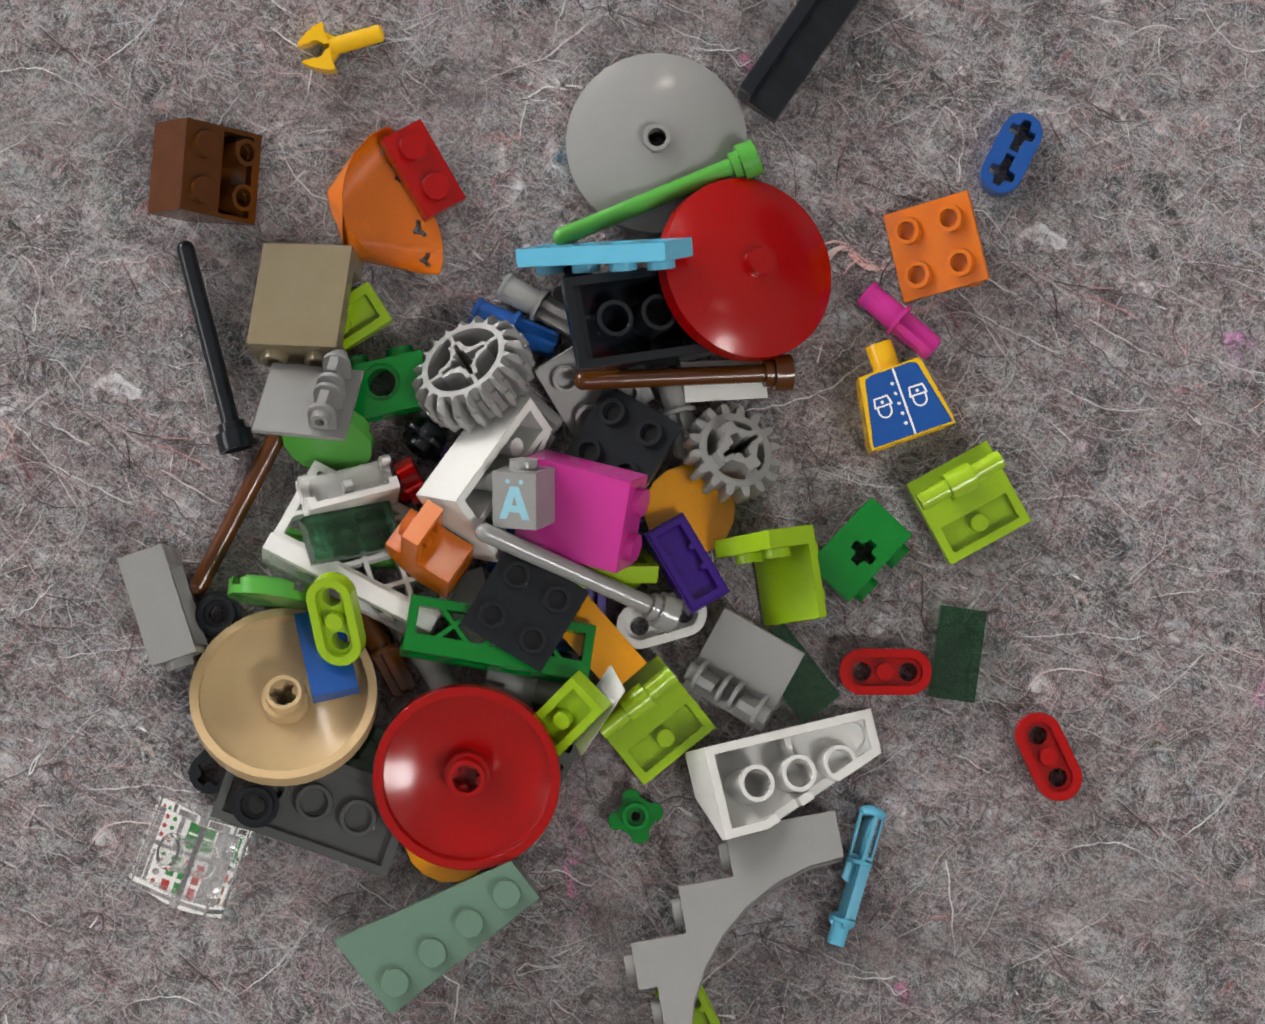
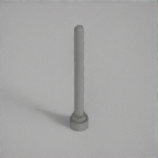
M481 523L476 527L475 535L479 541L642 612V617L648 620V625L664 633L671 632L680 618L683 602L666 592L660 594L652 593L651 595L645 594L488 523Z

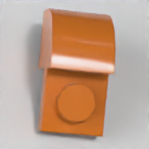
M427 499L419 512L410 508L385 543V547L391 558L406 573L448 599L472 564L474 546L442 527L444 509Z

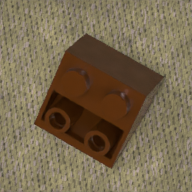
M188 117L155 123L148 214L188 222L255 225L262 135Z

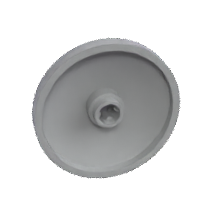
M647 53L635 55L605 68L587 84L579 95L567 125L566 154L568 167L574 184L582 198L595 212H599L727 159L726 154L734 151V145L747 140L746 123L742 110L731 90L715 73L705 66L674 54ZM654 133L658 137L664 135L666 140L662 145L654 146L649 142L648 137ZM693 193L614 226L640 235L661 236L671 214Z

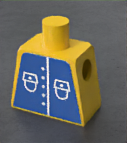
M891 339L865 348L873 373L859 377L855 382L868 455L948 428L955 423L950 409L920 357L899 363Z

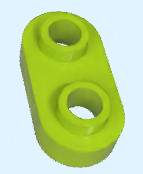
M326 572L319 575L308 588L306 593L307 608L316 648L320 656L332 665L346 666L353 663L365 648L366 634L356 588L352 581L341 573ZM328 589H335L341 598H333L329 594ZM337 632L345 633L349 637L350 642L342 641L338 637Z

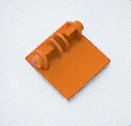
M969 190L883 215L904 303L964 286L965 288L982 285L983 281L990 279Z

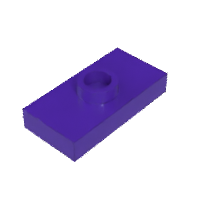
M683 512L642 535L644 544L659 565V569L674 594L682 600L683 609L687 616L694 614L730 592Z

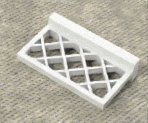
M314 460L307 475L310 478L336 470ZM296 492L276 529L270 533L263 545L261 562L306 585H311L319 575L326 572H338L345 575L356 588L361 613L404 634L410 596L413 594L411 585L420 582L413 577H408L407 573L397 563L396 566L401 580L382 584L375 580L369 565L391 559V556L387 551L366 557L359 535L384 528L387 539H389L393 533L391 526L400 524L410 508L399 502L379 508L378 512L381 520L357 527L353 515L347 516L346 519L350 529L329 535L324 534L321 523L316 524L315 528L318 538L300 542L286 535L292 521L305 518L303 510H299L301 503ZM386 511L395 516L388 518ZM353 537L360 559L346 563L333 559L328 544ZM318 546H321V547H322V550H323V553H321L320 551H318V550H316V549H314V548H315V547H318ZM363 567V570H364V573H365V574H363V573H361V572H359V571H357V570H355V569H356V568ZM404 588L406 595L396 590ZM328 589L329 594L333 598H341L335 589ZM454 589L453 592L450 594V596L448 597V599L442 597L441 595H440L439 599L450 600V598H451V596L453 595L455 589ZM419 607L415 633L432 635L441 617L439 611Z

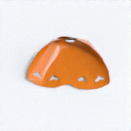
M387 126L369 135L352 154L328 188L327 198L332 218L337 223L342 244L352 245L361 262L419 274L439 275L443 265V244L438 223L435 217L424 223L404 186L394 179L397 174L385 153H381L382 148L379 144L382 138L395 132ZM417 220L421 222V230L426 233V237L413 233ZM426 253H430V257L427 260L430 267H426L424 263L419 262Z

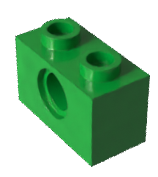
M412 345L398 346L386 350L387 357L369 361L368 355L349 357L352 370H364L354 411L363 416L368 423L423 411L418 405L419 401L415 397V389L412 386L413 381L419 376L413 369L424 363L422 354L424 352L422 349L414 351ZM382 373L392 374L395 377L393 391L386 396L373 394L372 382L374 378Z

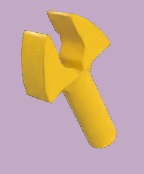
M319 22L302 36L297 43V47L299 50L307 49L314 45H321L326 48L320 57L303 60L302 64L304 67L316 72L336 74L338 72L334 63L340 54L383 42L384 31L377 24L333 36L326 32L323 22Z

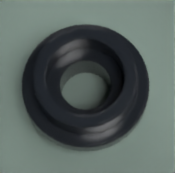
M213 591L204 595L199 600L195 610V619L199 628L204 633L216 637L225 628L242 619V609L238 601L227 597V592ZM218 605L224 606L227 610V617L221 623H216L211 616L212 610Z
M247 782L237 789L232 799V811L235 818L241 824L250 828H260L268 825L276 817L279 810L278 795L274 788L268 785ZM253 795L262 797L265 802L263 811L259 813H254L248 808V799Z

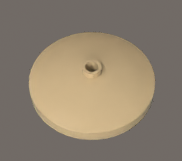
M293 608L269 609L248 615L236 621L210 642L194 669L190 683L189 704L198 738L208 754L220 766L235 776L249 782L268 786H292L320 779L334 772L351 759L361 748L372 729L378 707V688L374 666L365 648L353 662L360 693L313 703L294 614L307 612L308 610Z

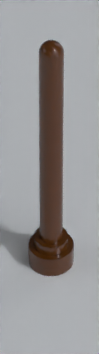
M782 354L755 365L584 371L575 375L574 385L580 390L762 383L763 387H771L772 391H791L795 382V367L792 355Z
M267 435L190 582V589L194 594H204L210 586L283 447L281 435Z

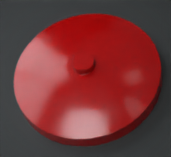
M729 178L702 187L687 197L674 210L664 227L661 238L692 237L693 256L675 259L676 268L658 270L662 292L670 311L679 325L692 339L707 350L727 359L758 362L789 352L803 343L815 331L825 314L831 292L830 260L826 245L816 224L792 197L780 189L761 181L746 178Z
M473 683L452 684L420 695L402 708L393 718L376 751L372 775L373 791L384 823L394 837L410 852L440 867L455 870H480L498 866L514 859L531 847L542 835L557 806L561 785V765L550 731L536 712L526 703L508 692L495 687Z

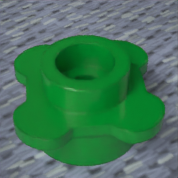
M628 789L622 794V803L618 810L609 815L608 823L613 830H622L631 835L634 843L642 844L649 839V830L653 823L662 818L663 810L659 803H649L641 798L638 790ZM638 812L640 819L637 821L632 820L631 814Z

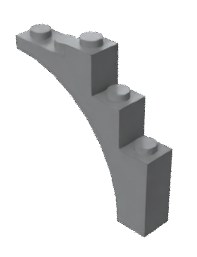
M835 810L783 819L770 829L727 839L726 842L719 843L717 846L722 871L731 870L732 877L678 886L680 898L671 899L675 927L685 926L686 933L631 943L632 955L624 956L628 984L637 983L640 993L658 990L659 998L650 1000L654 1024H693L694 1008L705 972L724 937L747 910L776 887L808 871L843 861L844 853Z

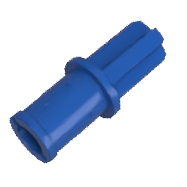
M481 297L472 309L471 314L474 317L478 315L486 320L494 315L498 320H507L516 327L519 333L521 332L524 335L532 351L546 357H551L559 345L560 334L557 331L524 318V313L520 310L515 314L487 302ZM471 316L469 318V324L472 322L474 317Z

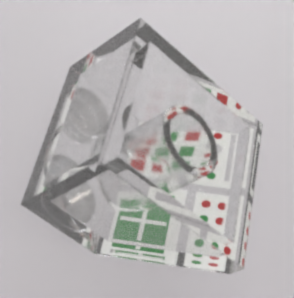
M159 794L127 881L176 910L221 920L226 904L232 895V888L241 863L247 854L253 831L211 817V812Z

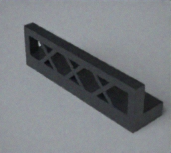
M799 0L739 86L737 99L775 124L860 0Z

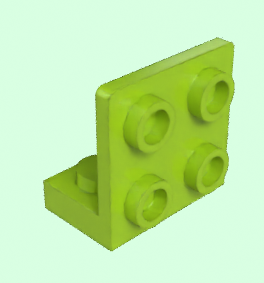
M813 524L764 530L714 541L716 559L735 557L736 565L755 563L765 626L826 617V595L822 586L818 560V544L815 540Z

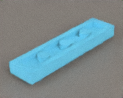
M692 237L579 242L565 245L542 244L515 249L517 268L536 267V275L563 273V266L572 265V273L578 274L600 271V264H609L610 272L637 270L638 262H647L648 271L676 268L675 259L693 256Z

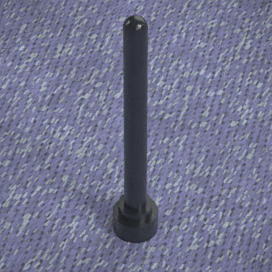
M184 240L177 245V254L221 424L217 426L219 434L215 438L220 455L234 454L251 449L256 444L251 427H246L245 420L239 419L195 247L192 242Z

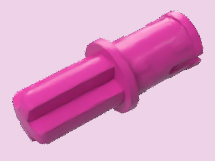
M876 281L866 289L856 303L887 328L885 333L888 336L893 333L920 357L927 359L939 347L941 343L940 337L911 313L912 307L910 305L907 307L901 305L882 289Z

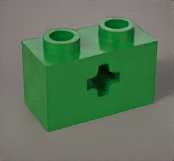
M870 497L819 550L818 560L822 582L844 603H848L853 597L861 602L879 583L873 576L882 566L886 564L892 569L909 552L910 548L904 543L912 534L873 497ZM853 543L859 547L868 543L872 547L868 553L869 558L872 560L870 564L862 561L856 565L851 560L855 555V551L851 547Z

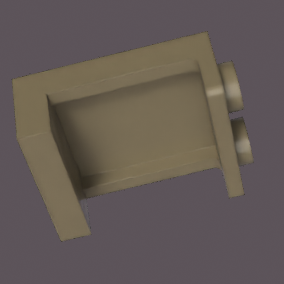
M263 243L246 342L259 362L268 367H271L272 363L305 364L307 366L323 367L322 361L327 353L333 349L344 350L343 338L352 282H361L364 266L352 245Z

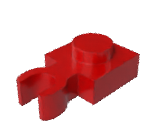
M408 456L393 464L400 484L399 496L403 503L412 500L414 506L420 508L423 504L416 494L425 482L413 459Z

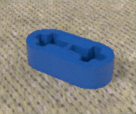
M1024 112L1016 113L1010 116L1001 127L978 175L979 184L989 195L995 197L1007 196L1021 182L1043 136L1042 126L1033 115ZM1022 124L1029 128L1027 136L1032 139V142L1025 140L1017 152L1009 149L1015 137L1009 129L1017 130ZM1004 158L1012 161L1006 173L1012 181L1004 180L1000 186L995 185L992 182L994 174L989 171V167L997 169Z

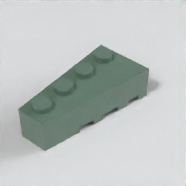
M514 858L341 934L334 942L387 1011L393 1015L536 902L542 893Z

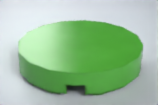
M353 411L345 441L282 436L283 446L291 457L307 468L311 467L314 460L336 471L366 464L369 462L375 446V436H372L369 432L370 424L356 411Z
M245 575V577H240L239 580V577L232 576L228 582L227 597L242 603L267 608L308 610L306 593L310 584L305 585L303 592L294 590L295 583L285 578Z

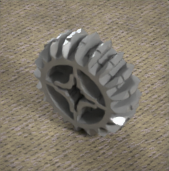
M477 315L470 324L461 320L456 329L452 331L445 329V336L439 341H431L432 349L429 352L422 353L424 363L413 369L419 376L413 381L412 386L415 389V397L419 401L418 405L434 423H437L440 427H447L452 432L463 428L470 433L477 424L487 428L490 419L496 416L503 419V411L508 407H517L515 399L520 395L528 393L526 383L535 378L532 367L536 362L528 346L529 342L521 332H518L514 325L510 324L507 320H498L494 315L486 320Z

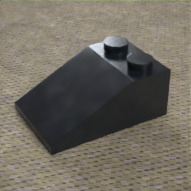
M647 267L631 271L606 272L562 278L560 280L577 372L653 369L681 365L680 362H696L711 352L692 339L674 318L664 298L658 270L648 271Z

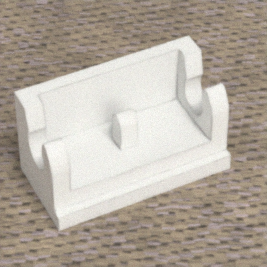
M390 455L379 456L378 461L310 478L307 474L298 476L295 486L307 526L397 504L400 484L397 475L392 476Z

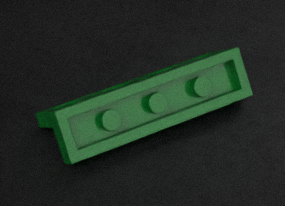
M414 594L410 596L405 632L401 638L399 656L563 684L579 670L589 679L596 631L595 625L571 622L566 632L584 635L580 660L562 658L555 648L540 673L501 648L491 646V642L488 640L482 644L470 642L459 626L471 604ZM419 607L438 610L449 626L435 636L415 633ZM449 612L462 614L464 616L459 618L457 621H454ZM453 631L459 640L444 638V636Z

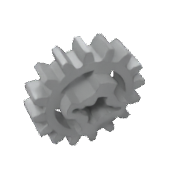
M721 404L715 411L711 408L706 409L687 428L689 435L682 441L681 446L691 452L682 461L683 464L694 465L695 471L689 478L691 481L702 479L705 482L702 490L705 495L715 489L718 491L719 502H725L732 495L736 504H741L748 497L752 500L756 499L776 480L773 472L781 466V461L772 457V455L780 449V445L768 441L767 437L772 433L773 429L771 427L761 429L758 426L760 421L759 414L756 413L748 419L745 417L744 406L739 405L731 413L727 404Z

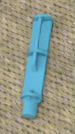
M863 805L859 808L860 812L841 874V878L846 882L838 911L831 912L828 916L831 926L826 942L840 947H844L848 931L855 926V920L869 871L872 868V861L883 822L886 819V813L881 808L873 805ZM865 815L864 820H863V824H862V827H861V831H860V834H859V838H858V841H857V845H856V848H855V852L853 853L852 851H853V847H854L855 840H856V837H857V833H858V830H859V826H860V823H861V819H862V816ZM880 819L870 856L867 857L877 821Z

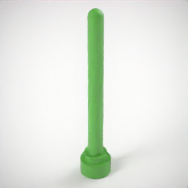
M751 139L734 145V151L727 153V159L556 229L553 233V241L557 245L570 244L696 192L710 183L732 176L735 178L745 177L746 179H751L764 173V169L758 152Z

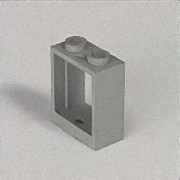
M159 544L117 558L151 666L166 667L167 672L175 671V673L196 667L200 656L205 652L209 642L206 633L199 628L195 619L197 605L190 589V583L179 549Z

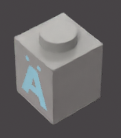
M516 457L509 459V465L493 470V526L497 528L539 530L555 523V467L538 466L537 458Z

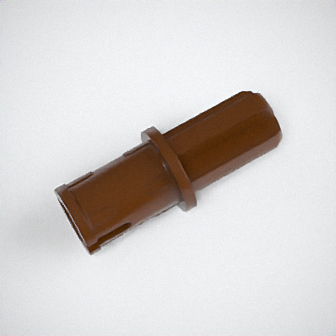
M361 613L366 634L365 647L371 661L374 662L393 697L406 694L416 686V682L402 656H399L397 649L400 646L399 641H393L383 623Z

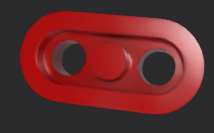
M861 648L852 650L844 655L839 663L838 676L844 688L854 694L914 695L920 693L928 686L932 676V668L928 658L923 653L914 649ZM857 663H864L869 668V675L863 681H859L853 676V667ZM904 663L911 664L915 669V675L909 681H904L899 676V668Z
M1032 712L1021 717L1015 725L1013 738L1036 789L1042 796L1054 801H1065L1072 798L1081 787L1082 772L1059 723L1052 716L1041 712ZM1035 726L1040 727L1044 732V738L1038 744H1033L1028 736L1031 728ZM1059 768L1064 774L1063 782L1058 786H1053L1048 778L1051 770Z

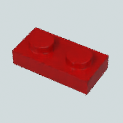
M421 119L381 139L379 144L424 223L464 202L466 197Z

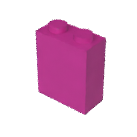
M547 449L527 456L537 458L538 466L555 467V523L539 530L515 529V536L573 562L617 573L631 566L637 560L642 547V536L638 534L640 518L645 515L650 500V492L646 489L648 475Z

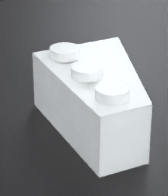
M518 396L515 399L517 407H508L503 411V419L497 416L490 419L487 428L477 424L470 433L464 429L416 494L423 505L428 499L444 509L442 527L473 545L474 559L497 563L504 552L479 541L475 535L476 527L479 524L488 523L493 525L492 471L509 465V459L527 457L544 450L552 428L531 397Z

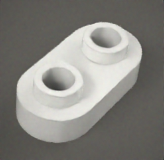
M627 606L619 614L616 628L634 649H645L696 634L706 622L707 609L704 607L692 615V619L687 623L678 621L669 633H664L649 626L645 634L636 635L631 631L630 625L633 619L643 618L642 612Z

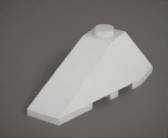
M871 708L707 746L685 752L684 754L695 798L721 839L727 840L770 829L779 823L780 819L798 807L804 806L835 782L841 781L882 752Z

